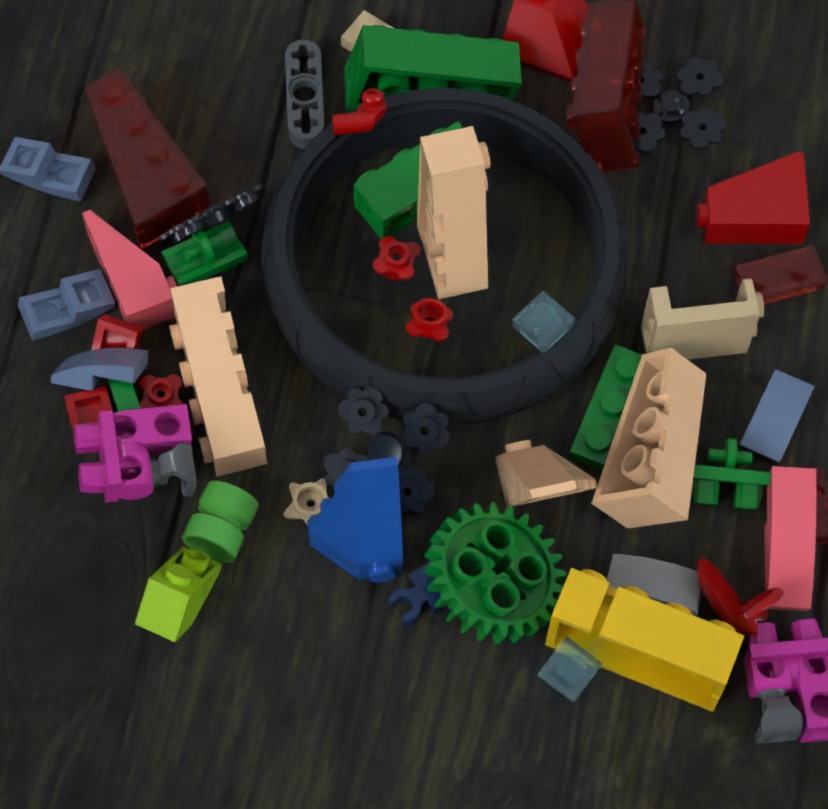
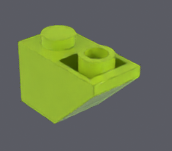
M182 547L148 579L135 625L176 642L192 626L223 564L210 559V556L202 550Z

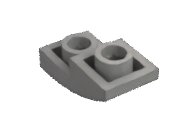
M613 554L607 576V582L610 583L609 586L618 589V586L622 588L625 586L637 587L645 591L650 599L665 605L667 603L680 604L688 608L693 616H697L703 594L698 582L697 571L661 560Z

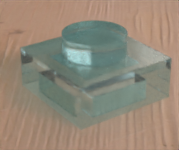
M542 291L513 318L512 326L541 352L545 353L574 326L575 318Z
M566 636L538 673V676L572 702H575L603 663Z

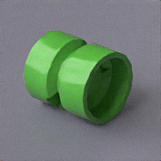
M209 481L199 499L198 509L201 513H195L191 516L182 535V540L189 548L199 549L207 553L210 559L223 563H232L235 561L244 541V535L241 531L247 530L248 526L252 524L259 508V503L252 495L237 486L221 481Z

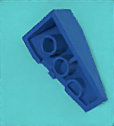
M397 457L350 463L334 484V496L332 498H324L320 503V515H312L307 521L309 544L358 580L369 579L374 583L387 582L394 579L396 575L403 574V542Z

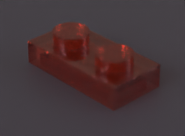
M814 245L735 266L733 272L739 289L743 279L752 278L755 292H761L764 304L823 289L828 282Z

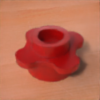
M392 236L383 237L379 242V248L381 249L379 257L373 261L374 271L391 280H408L412 278L415 272L414 260L421 253L420 246L413 241L403 243L396 241ZM398 255L401 259L394 260L393 256Z
M426 298L411 306L410 313L412 314V319L406 324V331L409 335L433 338L435 341H443L448 337L447 322L452 320L453 313L444 303L437 299Z
M171 374L167 378H155L152 375L144 376L140 381V388L143 390V400L139 404L140 408L182 405V401L179 399V389L182 387L181 378L175 374ZM159 392H164L165 396L160 398L157 396V394Z

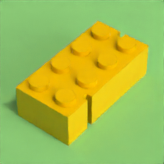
M571 568L552 613L545 645L713 712L727 684L744 635L735 632V628L720 620L706 621L693 616L688 608L680 604L667 603L665 605L650 599L645 591L637 587L625 586L622 588L618 586V589L609 586L610 583L607 582V579L596 571L590 569L579 571Z

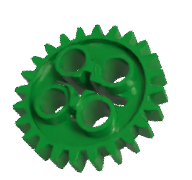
M491 502L484 512L480 505L475 503L468 513L460 508L452 519L447 517L439 527L440 530H437L431 537L430 542L433 545L425 552L424 557L432 562L426 566L423 574L435 577V579L428 585L427 591L440 592L441 597L434 606L436 608L448 606L451 611L447 615L446 621L451 622L459 617L463 621L461 633L464 634L471 627L477 628L476 635L478 641H482L491 632L495 644H500L507 635L512 643H516L524 634L528 638L532 637L539 630V627L543 628L551 620V615L563 589V586L557 583L566 576V571L554 568L563 558L562 554H550L548 549L555 540L553 538L541 540L539 535L542 532L543 526L540 524L532 529L528 527L529 514L525 513L517 520L513 518L512 506H508L502 514H499L494 502ZM487 539L494 541L499 549L491 546ZM459 565L466 567L472 576L466 575ZM519 570L526 572L530 580L523 577ZM492 597L499 599L504 608L496 605Z

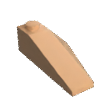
M530 440L505 445L506 453L495 457L506 508L508 506L513 507L598 488L594 477L545 445L532 447Z

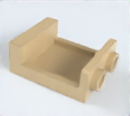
M748 278L742 280L735 302L671 309L667 286L650 288L640 326L645 353L673 348L687 360L747 353L752 337L757 336V322L759 318L764 316V301L761 292H755L753 280Z

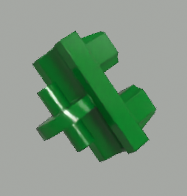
M229 221L205 232L200 229L192 233V238L161 251L162 258L178 286L199 282L220 272H229L237 268L239 263L248 260V253L238 240Z
M727 437L724 449L709 448L707 460L723 462V467L695 465L692 484L693 504L718 505L719 483L735 484L733 508L757 510L762 498L763 487L770 485L771 472L735 469L736 464L751 465L752 452L737 451L736 438Z

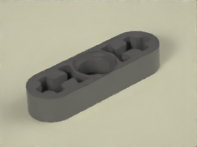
M297 40L291 43L285 52L288 136L291 143L300 149H304L316 135L324 130L322 63L320 48L310 40ZM299 56H307L308 73L300 74ZM302 87L311 88L316 92L315 97L308 101H300L293 94ZM310 114V133H302V115Z

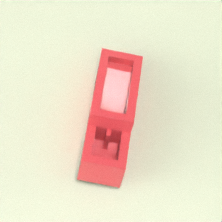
M772 466L770 470V485L767 486V521L764 526L765 591L772 587H778L783 590L784 595L767 609L810 611L816 543V469Z

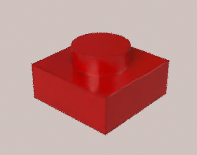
M104 314L98 319L91 350L103 348L139 349L144 328Z
M106 385L94 388L92 391L85 390L64 396L73 434L75 425L98 422L99 411H113Z

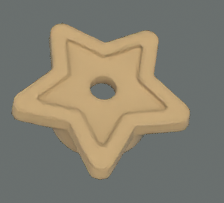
M324 478L315 483L308 482L300 485L292 482L289 484L293 501L283 513L286 519H303L308 526L307 521L312 515H320V503L324 498H329L327 495V483ZM313 501L315 505L308 507L307 502Z

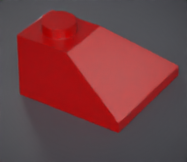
M514 0L502 40L519 42L520 65L573 82L598 24L599 16L584 0Z

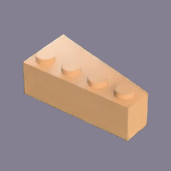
M473 126L420 137L417 229L438 300L488 289L486 191H488V181L485 169L490 168V157L486 143L484 141L478 143Z
M221 276L170 288L177 324L169 325L174 349H183L186 361L179 362L184 387L193 386L196 396L195 399L189 400L194 425L203 423L206 437L199 438L204 463L213 462L216 476L267 464L265 444L252 394L247 391L248 381L242 355L237 354L236 351L238 350L234 331L235 328L230 311L227 312L225 289Z
M673 348L642 354L597 485L598 488H596L591 503L626 528L688 520L706 373Z

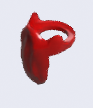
M702 557L698 560V582L710 607L723 622L733 626L736 630L735 632L744 635V638L748 634L757 635L759 633L757 621H765L768 618L767 608L784 595L783 590L778 587H772L743 604L721 572L710 561Z

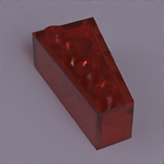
M608 0L589 3L587 18L581 23L582 48H577L576 51L577 76H573L571 80L573 101L572 104L567 106L566 110L568 126L570 129H575L580 144L585 149L584 152L594 159L602 172L639 168V154L635 151L632 139L640 138L641 123L637 120L636 103L642 102L639 70H643L645 24L637 0Z
M120 68L85 87L90 115L141 250L158 241L157 238L165 234V232L210 208L207 185Z

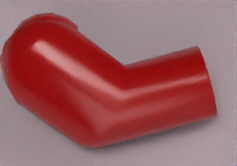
M375 88L368 89L363 92V103L360 104L356 112L333 114L334 136L371 131L386 113L387 103L384 101L383 92Z

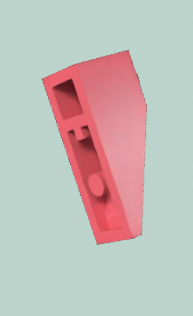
M91 210L83 212L87 235L124 321L143 327V330L176 318L170 289L177 287L172 276L165 278L158 262Z

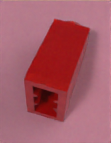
M795 152L708 187L704 203H698L696 209L697 228L704 229V244H803L810 226L804 152Z

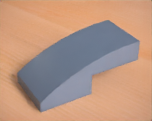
M14 137L0 166V173L31 188L59 197L82 201L97 168L92 159L56 153L50 143Z
M101 269L61 278L59 288L19 297L18 308L32 341L76 327L115 307V301Z
M103 348L79 353L66 358L51 375V383L92 391L102 378L134 383L148 366V351L133 348Z
M775 369L740 446L780 463L815 386Z

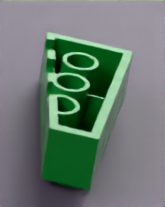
M362 25L344 68L345 110L358 108L360 103H363V92L372 88L381 90L384 97L419 89L457 88L459 90L481 91L513 100L522 84L519 42L503 41L499 38L465 37L462 34L430 33L420 29L403 30L387 28L383 25Z

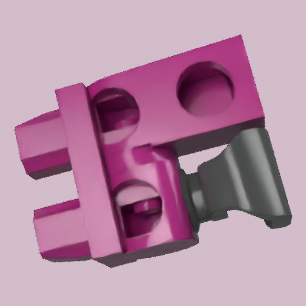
M187 404L124 410L113 413V411H99L98 422L75 425L74 445L76 454L99 452L100 462L79 464L80 492L104 493L105 502H118L119 498L135 500L149 496L153 492L154 484L167 485L170 476H177L180 478L182 494L186 497L193 496L197 480L191 446L192 436ZM149 456H159L158 460H152Z
M814 618L792 622L790 626L792 641L784 642L777 641L775 624L770 622L757 623L759 633L757 635H748V649L743 659L749 695L751 698L758 697L762 701L763 716L755 734V743L794 741L798 737L800 738V743L828 741V638H822L817 621ZM795 694L797 708L791 704L789 697L786 695Z

